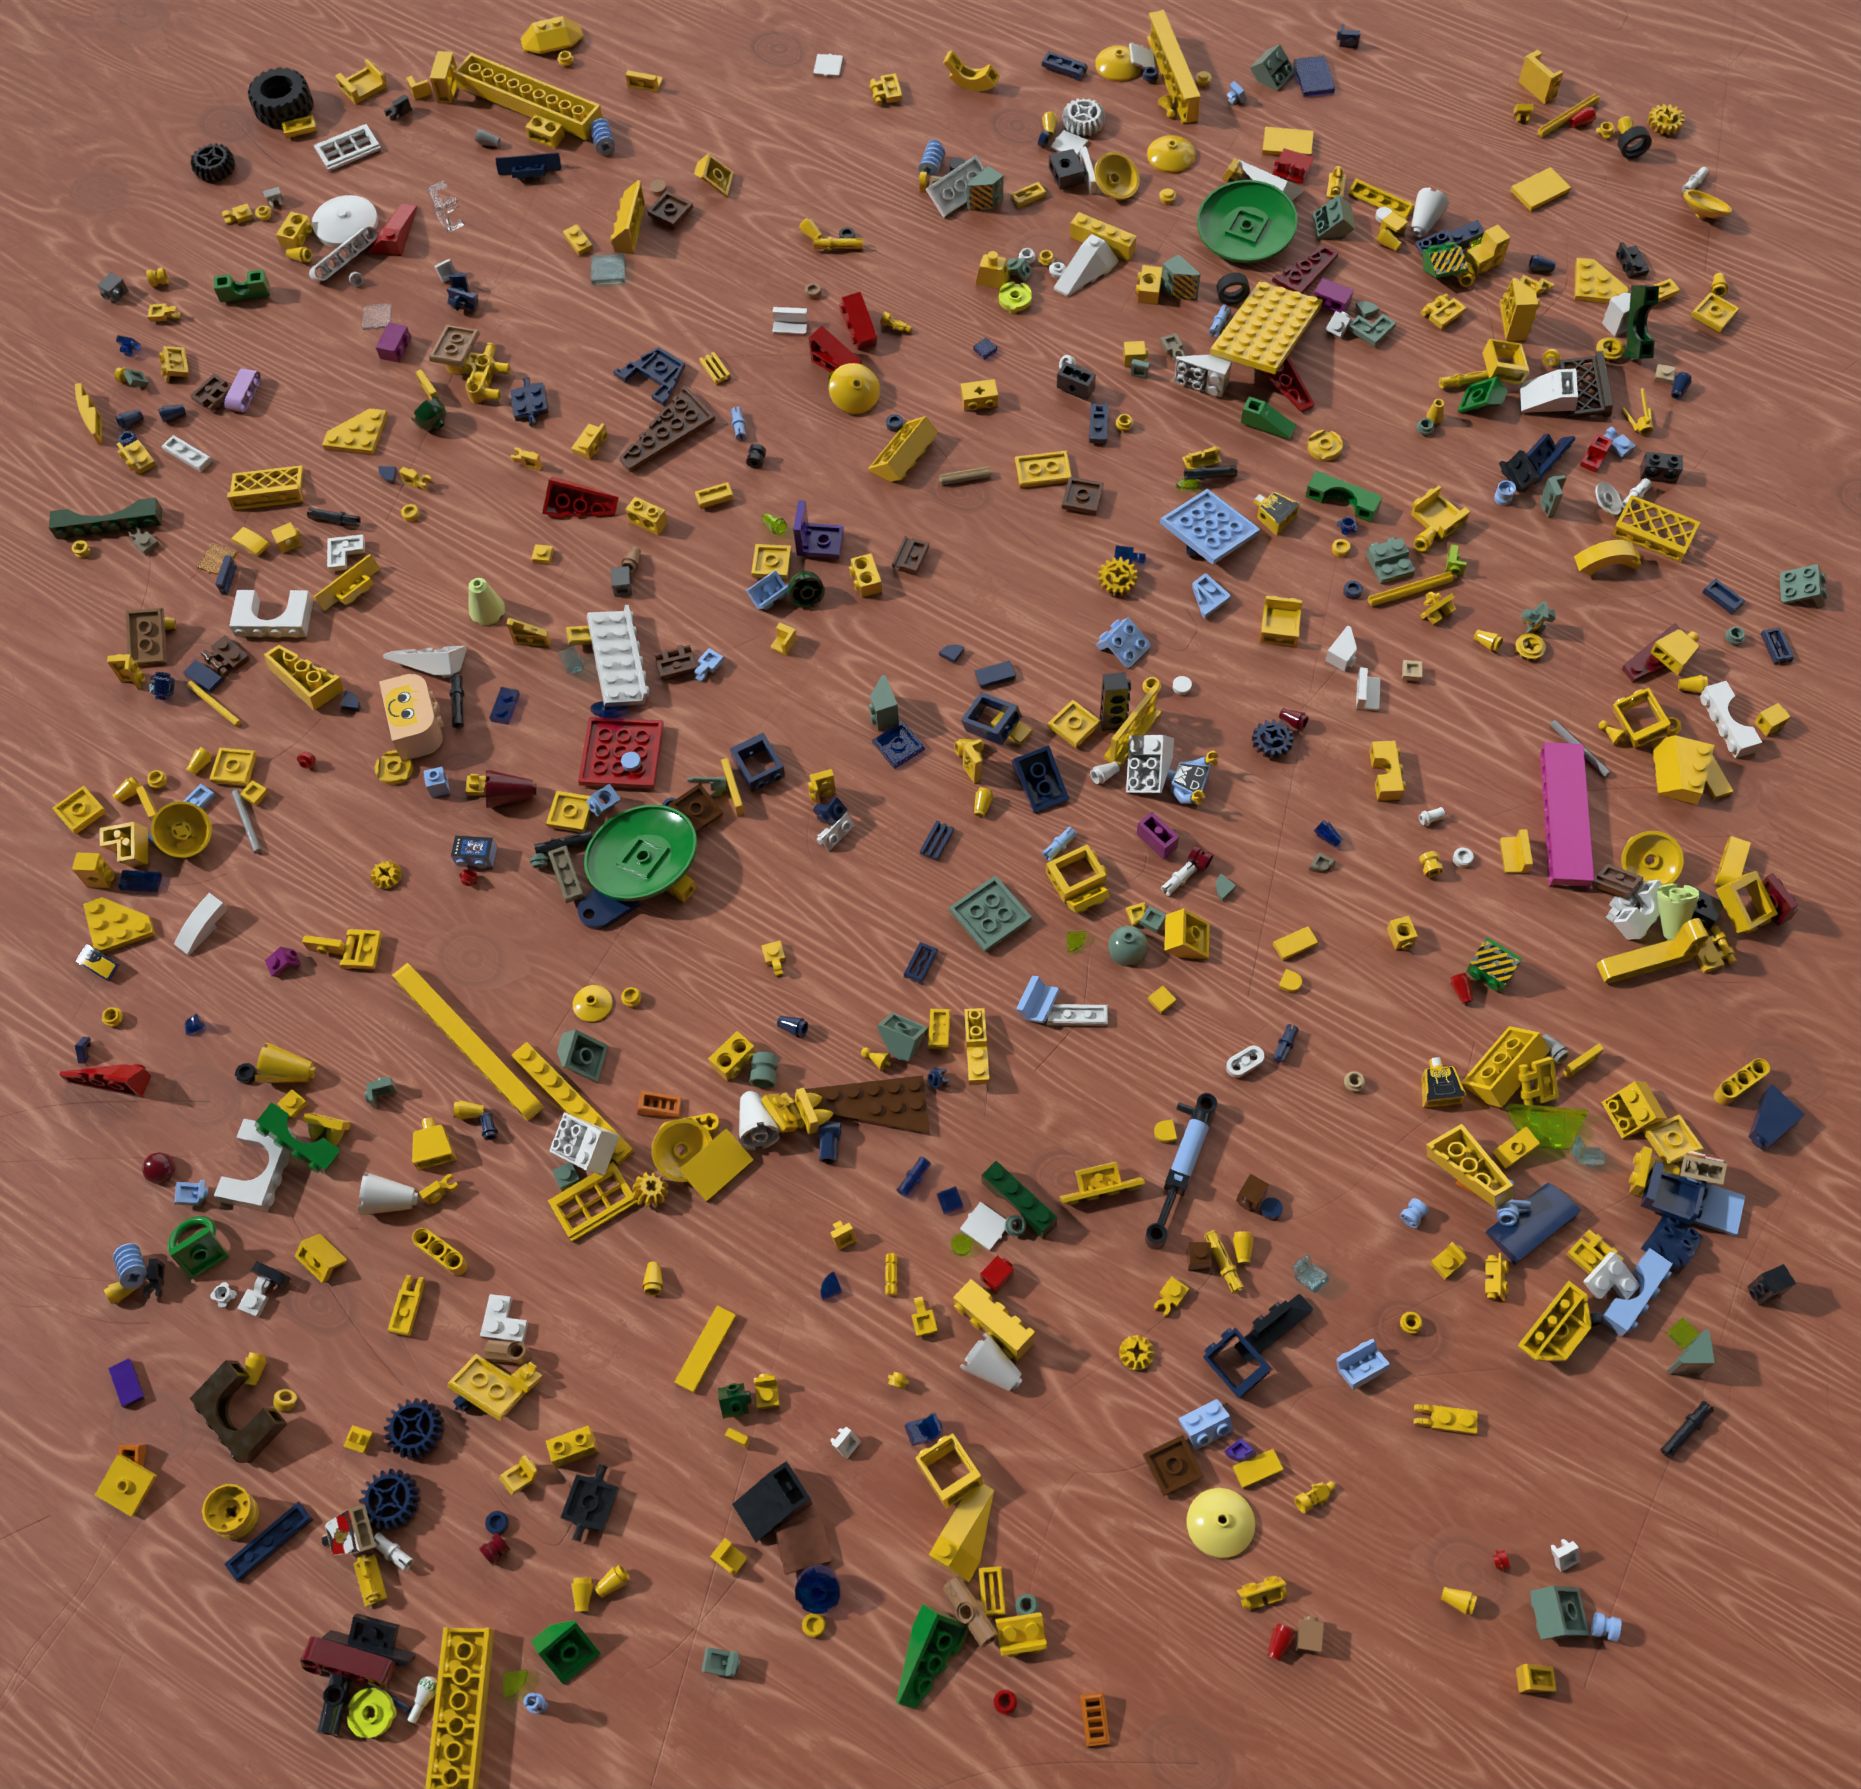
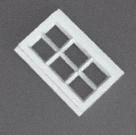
M366 124L314 145L316 152L328 171L381 150L379 143ZM366 134L367 136L358 141L354 140V138ZM349 140H351V142H352V143H350V144H348V145H346V146H343V147H341V148L339 147V144H342V143L347 142V141H349ZM366 142H371L370 145L361 149L358 147ZM334 146L336 147V150H333V151H331V152H329V153H326V154H325V153L323 152V151H325V150H327V149H330V148H332V147H334ZM354 147L356 148V151L344 155L343 153ZM337 154L341 155V157L336 158L332 161L328 160V158L335 156Z

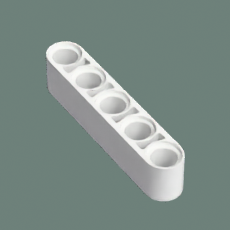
M371 226L360 229L313 266L309 271L310 278L315 282L329 278L377 239L376 229ZM366 231L370 233V239L366 237ZM354 240L358 243V248L354 247ZM341 250L345 251L346 258L342 257ZM329 260L333 261V268L330 267ZM317 269L322 273L321 278L316 274Z

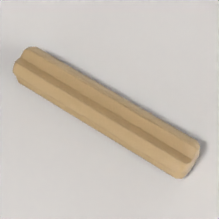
M990 467L941 474L939 475V481L941 485L987 478L991 476Z

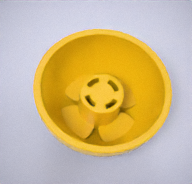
M176 801L163 806L157 811L152 820L151 834L156 846L162 852L172 857L187 858L198 854L207 846L212 834V825L208 815L199 806L186 801Z

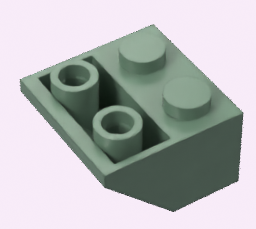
M1280 44L1267 49L1250 67L1258 82L1276 91L1296 72Z
M1340 195L1313 213L1316 237L1318 239L1343 238L1355 230L1351 204Z

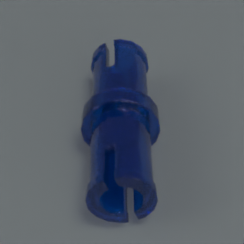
M922 1156L919 1157L914 1167L907 1171L906 1178L899 1188L896 1189L900 1195L906 1198L909 1196L915 1185L921 1182L922 1175L931 1165L930 1161Z

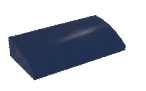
M1549 1182L1525 1200L1531 1201V1209H1519V1219L1514 1225L1506 1226L1498 1221L1485 1232L1514 1265L1518 1264L1581 1212V1209L1569 1197Z

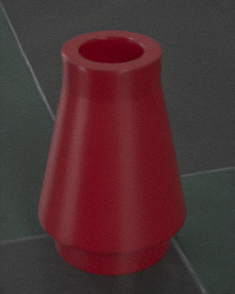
M1283 708L1279 714L1280 719L1296 730H1303L1309 720V716L1305 712Z

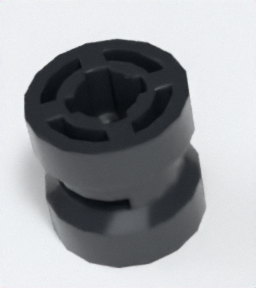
M752 444L748 450L749 455L746 458V464L751 468L759 469L763 466L766 449L760 444Z

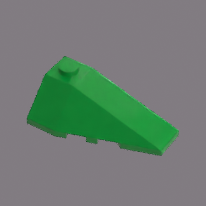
M925 1604L921 1605L912 1626L896 1703L915 1710L932 1689L934 1679L940 1671L943 1673L948 1667L946 1663L952 1655H957L961 1650L969 1632V1628L965 1623L936 1608Z

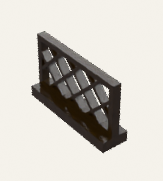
M1597 351L1595 356L1560 360V370L1565 369L1564 366L1572 365L1576 371L1579 369L1585 372L1581 377L1577 375V386L1580 383L1587 386L1584 390L1577 387L1579 394L1577 405L1581 409L1578 411H1567L1568 418L1604 414V417H1611L1613 403L1603 351ZM1592 362V366L1589 369L1582 366L1584 363ZM1588 375L1595 378L1592 382L1585 380ZM1591 388L1597 391L1594 396L1587 393ZM1583 396L1589 399L1586 404L1579 401ZM1595 402L1600 405V408L1593 409L1589 406Z

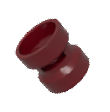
M1195 845L1187 858V862L1196 864L1199 869L1205 871L1210 865L1214 854L1209 851L1204 852L1202 847Z
M496 1532L491 1537V1541L483 1544L479 1550L494 1566L499 1561V1557L502 1554H507L511 1548Z

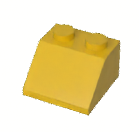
M1184 908L1167 914L1165 920L1164 951L1177 958L1208 959L1210 922Z

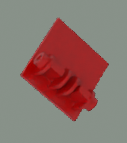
M1284 148L1279 159L1275 160L1272 174L1302 184L1314 157Z

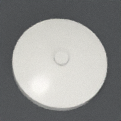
M353 195L330 199L317 209L312 219V228L318 240L334 248L339 247L360 229L368 226L377 229L378 215L372 203L365 198ZM366 231L365 235L369 239L370 233ZM355 240L353 241L354 246L358 245Z

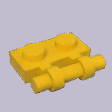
M896 73L880 76L881 81H876V79L870 80V89L873 92L872 97L876 105H881L882 99H886L887 103L902 100V93Z
M1445 293L1435 298L1434 302L1425 305L1420 313L1422 316L1429 314V320L1442 329L1465 313L1466 307L1455 298L1448 301L1449 295Z
M1719 926L1711 928L1713 936H1709L1695 957L1703 973L1722 968L1724 966L1722 959L1726 958L1729 964L1737 961L1734 956L1735 951L1732 947H1729L1726 941L1727 937L1724 932H1721ZM1718 943L1722 951L1718 952L1714 944Z
M1546 1057L1531 1062V1071H1528L1526 1064L1519 1065L1520 1073H1518V1078L1522 1084L1521 1098L1524 1099L1525 1106H1532V1098L1536 1097V1101L1539 1103L1559 1098L1553 1058ZM1530 1080H1534V1088L1532 1089L1530 1087Z
M787 1092L781 1096L779 1094H766L761 1099L781 1133L794 1132L798 1127L800 1130L806 1128L800 1112L795 1106L794 1099L790 1098Z
M1590 1229L1584 1234L1590 1242L1587 1243L1581 1237L1566 1254L1588 1274L1610 1252L1616 1253L1622 1261L1624 1259L1617 1253L1618 1250L1616 1248H1611L1602 1240V1236L1596 1235ZM1597 1246L1606 1255L1602 1256L1594 1247Z

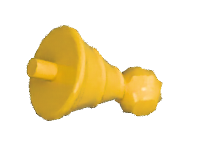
M1164 95L1158 100V106L1168 111L1167 116L1172 118L1175 115V111L1172 109L1173 98L1171 95Z
M1604 720L1598 724L1600 730H1606L1614 746L1619 741L1622 743L1625 741L1626 730L1609 727L1608 722Z
M867 1047L861 1050L862 1057L870 1058L879 1068V1071H883L886 1065H891L889 1062L890 1053H872Z

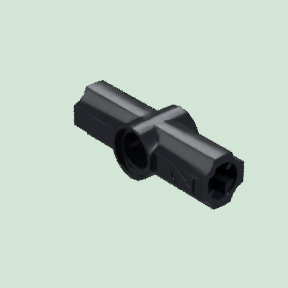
M331 1673L328 1687L323 1692L324 1704L317 1733L331 1736L339 1735L344 1710L350 1700L349 1689L352 1679ZM340 1691V1699L332 1702L333 1695Z

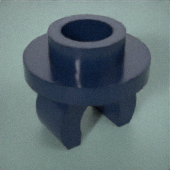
M932 1068L930 1070L928 1082L933 1088L945 1086L950 1081V1078L945 1079L942 1077L947 1071L945 1068Z

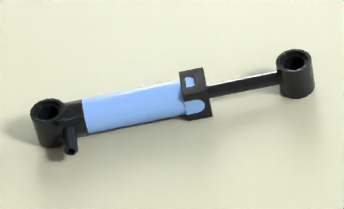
M1211 1093L1201 1094L1197 1098L1195 1107L1180 1102L1177 1104L1176 1109L1191 1115V1118L1165 1181L1164 1189L1169 1190L1162 1211L1157 1223L1149 1225L1146 1231L1145 1242L1151 1249L1158 1250L1166 1244L1168 1232L1165 1224L1176 1195L1184 1196L1189 1179L1216 1112L1218 1102ZM1206 1103L1209 1104L1211 1108L1204 1109L1201 1105ZM1158 1233L1162 1238L1155 1240L1151 1237V1234Z

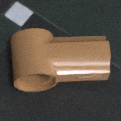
M488 1340L484 1349V1358L491 1361L511 1362L521 1366L525 1363L527 1364L531 1358L530 1350L521 1341L504 1342ZM523 1349L522 1354L518 1357H515V1353L518 1350Z

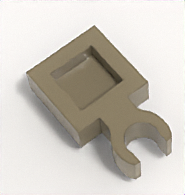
M1177 333L1160 338L1166 354L1172 353L1174 362H1176L1177 356H1184L1183 344Z
M135 527L136 534L133 535L128 532L131 539L134 540L133 544L145 556L159 546L158 541L147 531L142 534L140 529Z

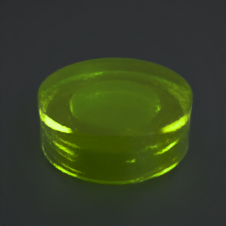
M964 1233L956 1234L951 1240L953 1253L958 1256H965L970 1253L972 1249L971 1238Z

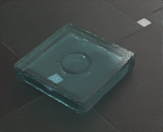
M625 255L591 256L592 285L624 283Z

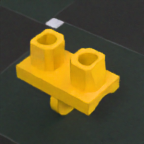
M1427 593L1424 605L1426 607L1430 605L1431 607L1420 614L1422 620L1427 617L1433 625L1443 618L1438 609L1441 608L1446 616L1456 610L1451 601L1455 598L1452 593L1440 601V593Z

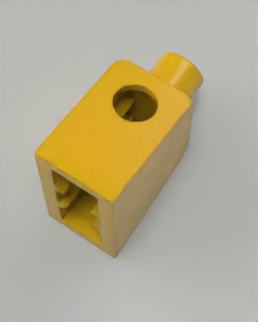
M995 251L989 252L988 255H983L976 278V285L1000 289L1004 284L1009 283L1010 273L1007 259L998 257V253Z
M1676 630L1656 641L1650 653L1676 675H1679L1697 652L1699 645L1696 642L1699 640V636L1693 631L1685 634L1682 630Z
M434 1118L423 1119V1129L413 1132L412 1162L417 1170L457 1160L442 1125L435 1126Z

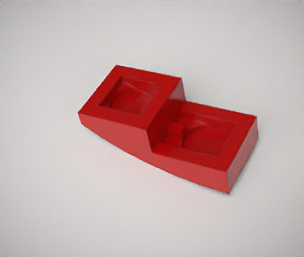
M1597 433L1580 466L1596 473L1613 440Z

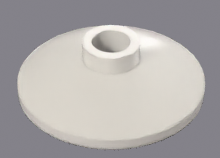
M1607 482L1599 483L1595 489L1598 505L1610 515L1619 514L1622 506L1618 492Z

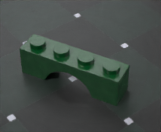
M1631 286L1626 358L1647 359L1654 356L1655 340L1648 332L1647 318L1650 310L1658 304L1659 286Z
M995 1161L981 1174L982 1184L996 1197H1001L1010 1203L1023 1217L1027 1226L1041 1239L1057 1225L1058 1217L999 1162Z

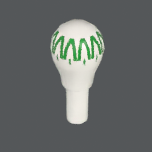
M424 1677L418 1683L416 1703L407 1719L408 1721L416 1723L423 1707L435 1696L437 1680L434 1677Z

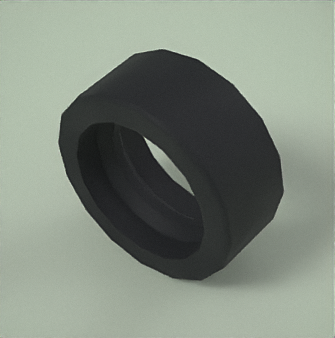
M1635 126L1626 130L1620 136L1617 145L1623 157L1633 159L1649 150L1652 139L1647 128ZM1642 138L1634 146L1627 147L1632 141Z
M1233 272L1226 274L1218 280L1216 285L1219 300L1227 305H1234L1244 301L1250 293L1248 279L1242 273ZM1231 286H1242L1234 292H1225Z

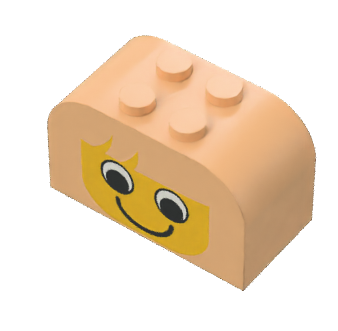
M406 674L379 681L391 739L401 761L435 752L443 741L441 727H444L441 716H439L441 711L438 702H436L434 692L429 691L426 681L416 674Z

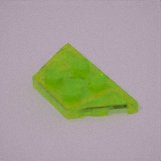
M1506 1103L1505 1110L1517 1132L1527 1126L1541 1143L1536 1148L1569 1150L1588 1114V1110L1511 1103Z

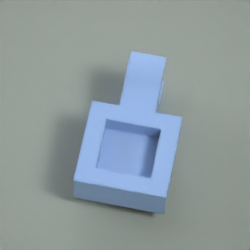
M1613 427L1606 430L1607 434L1604 436L1613 440L1610 449L1621 459L1634 450L1636 445L1625 435L1622 434L1619 437L1616 429Z
M708 648L698 660L699 667L694 671L697 674L695 679L702 682L706 678L708 671L714 673L723 663L724 656Z

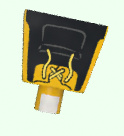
M1273 492L1267 499L1259 494L1254 500V504L1259 506L1257 518L1276 536L1298 515L1300 504L1277 492Z
M1439 1057L1430 1059V1068L1424 1070L1421 1078L1423 1108L1462 1104L1466 1093L1453 1066L1443 1067L1442 1060Z

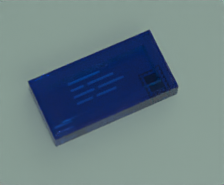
M122 870L118 888L120 890L158 892L162 874L161 872Z

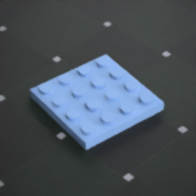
M1208 489L1166 514L1160 520L1162 526L1211 564H1215L1259 535L1261 530Z

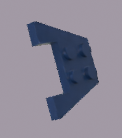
M658 347L640 356L641 359L636 362L630 361L626 364V367L620 370L617 368L613 371L614 376L625 383L634 374L639 372L660 385L651 396L652 400L664 407L685 369V363Z

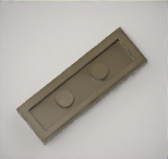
M567 846L549 851L548 854L566 904L585 897Z

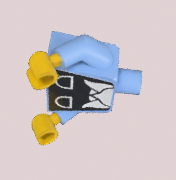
M1210 751L1206 757L1179 762L1176 771H1168L1166 781L1172 782L1170 792L1181 804L1192 803L1198 806L1202 804L1201 798H1206L1203 790L1209 777V765L1216 766L1218 764L1216 758L1219 755L1215 751Z

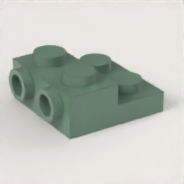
M1391 537L1385 543L1374 542L1368 547L1366 557L1380 584L1414 575L1415 568L1408 557L1409 550L1402 538L1396 539V537Z

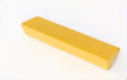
M1357 178L1348 192L1349 195L1378 208L1387 207L1405 220L1415 209L1413 203Z

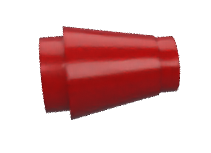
M1586 107L1570 118L1571 126L1574 128L1592 123L1596 119L1595 110L1592 107Z
M1466 973L1452 976L1450 978V985L1461 1003L1472 1002L1474 999L1470 977H1467Z
M1277 1623L1276 1628L1273 1627L1267 1655L1280 1661L1295 1639L1293 1637L1295 1631Z

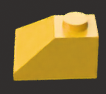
M708 153L697 162L694 174L720 194L727 197L734 172Z

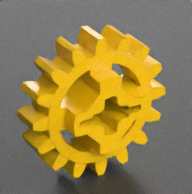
M1663 104L1662 107L1657 105L1649 113L1648 124H1651L1650 128H1655V132L1661 131V134L1665 132L1670 135V132L1675 134L1677 130L1680 131L1681 127H1683L1685 115L1682 114V110H1677V106L1672 108L1671 104L1669 106Z
M1113 557L1112 562L1106 560V565H1101V569L1098 571V583H1102L1101 589L1107 588V594L1112 591L1113 596L1117 592L1123 596V591L1130 593V588H1135L1137 570H1134V564L1129 565V559L1124 562L1122 557L1117 561Z

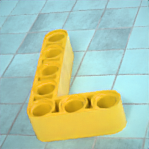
M1699 918L1692 919L1683 924L1672 940L1605 958L1599 961L1596 966L1604 983H1613L1687 962L1697 956L1709 936Z

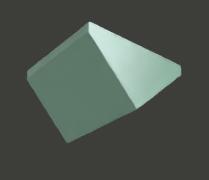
M1705 1329L1675 1360L1667 1372L1669 1374H1702L1715 1363L1710 1331Z

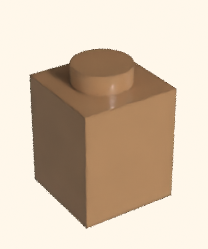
M1304 1616V1619H1300L1297 1622L1295 1651L1319 1655L1322 1652L1324 1623L1318 1622V1618L1312 1616Z

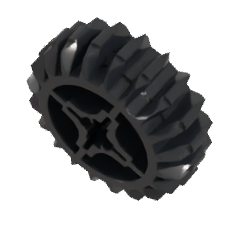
M210 143L208 146L204 145L203 148H198V151H194V155L191 156L190 160L193 173H195L198 179H202V181L207 180L208 182L212 180L216 182L218 179L222 181L223 177L227 178V174H232V170L235 169L234 165H236L230 149L224 147L223 144L218 145L217 143L214 145Z

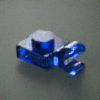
M1116 545L1114 555L1116 561L1122 557L1124 562L1129 559V565L1132 562L1145 564L1146 554L1134 553V547Z

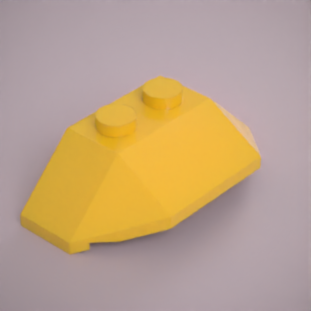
M560 16L532 23L520 40L524 52L529 51L542 54L571 47L579 40H582L584 36L579 24Z
M1568 1281L1517 1347L1535 1361H1566L1591 1329L1587 1294Z

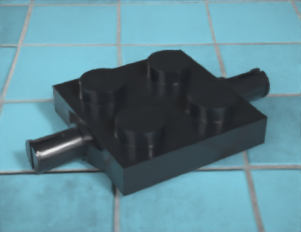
M599 1464L595 1477H585L576 1474L560 1517L562 1520L577 1526L572 1537L574 1541L581 1542L585 1529H594L603 1533L605 1531L620 1489L603 1480L608 1469L605 1465Z

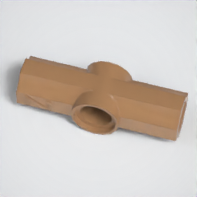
M960 1576L949 1580L944 1585L943 1590L956 1608L957 1619L967 1625L981 1647H986L997 1638L998 1633L985 1615L983 1603L975 1600Z

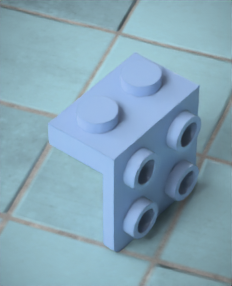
M1128 617L1121 621L1119 619L1110 626L1112 629L1109 632H1104L1099 637L1100 641L1096 644L1099 650L1109 647L1126 668L1131 667L1151 646L1147 638Z

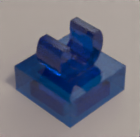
M117 335L116 342L121 345L120 352L124 353L125 356L131 357L133 350H140L141 344L135 339Z

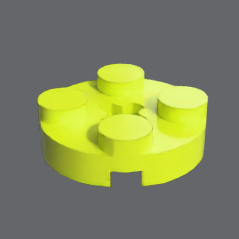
M1009 282L1000 288L999 304L1002 308L1008 310L1010 314H1016L1018 311L1025 310L1031 305L1032 292L1026 284L1020 283L1019 285L1015 284V282Z
M380 1688L359 1691L349 1703L348 1708L350 1710L347 1722L351 1731L359 1737L373 1738L384 1734L391 1726L397 1714L391 1696ZM369 1707L375 1709L374 1718H367L369 1713L367 1709Z

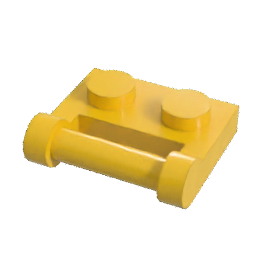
M348 929L345 952L339 967L345 970L351 968L375 970L382 938L381 931ZM359 938L355 960H351L355 940Z

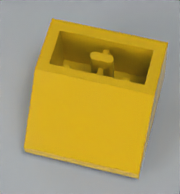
M1634 1081L1601 1102L1622 1139L1642 1132L1644 1128L1657 1124L1667 1118L1647 1082Z

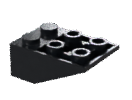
M786 1461L765 1475L732 1505L757 1543L813 1503Z

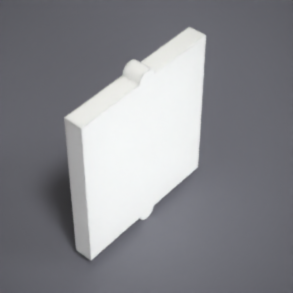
M1129 44L1131 63L1142 69L1147 67L1155 68L1152 50L1144 48L1142 45Z
M817 54L814 76H825L826 78L839 77L843 55Z
M1063 130L1055 138L1050 149L1056 152L1074 149L1076 155H1078L1080 147H1084L1088 140Z
M980 1202L974 1211L968 1214V1219L961 1226L960 1230L990 1251L996 1242L1002 1239V1234L1005 1232L1006 1219Z

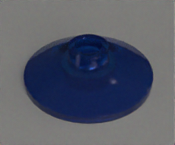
M600 701L592 704L590 711L598 717L611 719L626 715L628 707H604V702Z

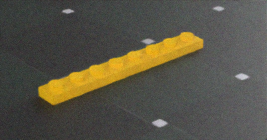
M528 1042L524 1043L511 1055L566 1113L619 1135ZM620 1135L611 1157L618 1165L634 1152L633 1148Z

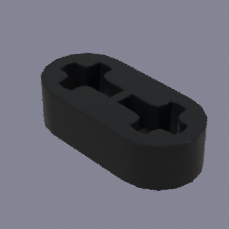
M258 1261L255 1262L250 1270L257 1276L263 1277L282 1288H286L291 1280L287 1275Z

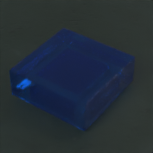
M984 338L973 346V350L985 360L997 352V347L988 338Z
M956 1186L936 1193L943 1214L963 1208V1203Z

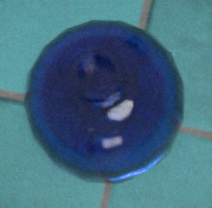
M822 1564L812 1565L805 1568L799 1574L795 1585V1599L802 1605V1609L813 1614H824L828 1612V1609L838 1604L841 1596L840 1579L830 1567Z

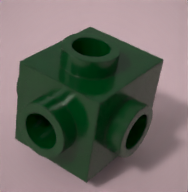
M732 1383L726 1387L718 1388V1399L723 1419L741 1417L749 1413L748 1404H752L750 1390H745L744 1383Z

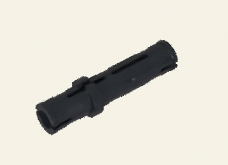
M1236 465L1209 468L1200 466V468L1184 469V479L1186 481L1194 479L1204 481L1207 478L1236 477L1238 469H1235L1237 468Z
M309 507V511H307L309 519L339 524V526L359 527L360 525L356 523H361L360 516L348 515L342 511L337 513Z
M456 674L450 677L451 690L449 695L452 702V727L459 729L464 727L463 697L465 692L462 688L463 677Z
M588 831L564 838H551L550 841L534 844L536 854H547L549 851L563 846L573 848L589 844L592 839V833Z
M1702 1401L1692 1414H1688L1685 1417L1686 1421L1666 1444L1660 1448L1661 1453L1666 1452L1664 1456L1672 1460L1696 1430H1701L1703 1422L1714 1412L1713 1407L1708 1408L1710 1406L1709 1403Z

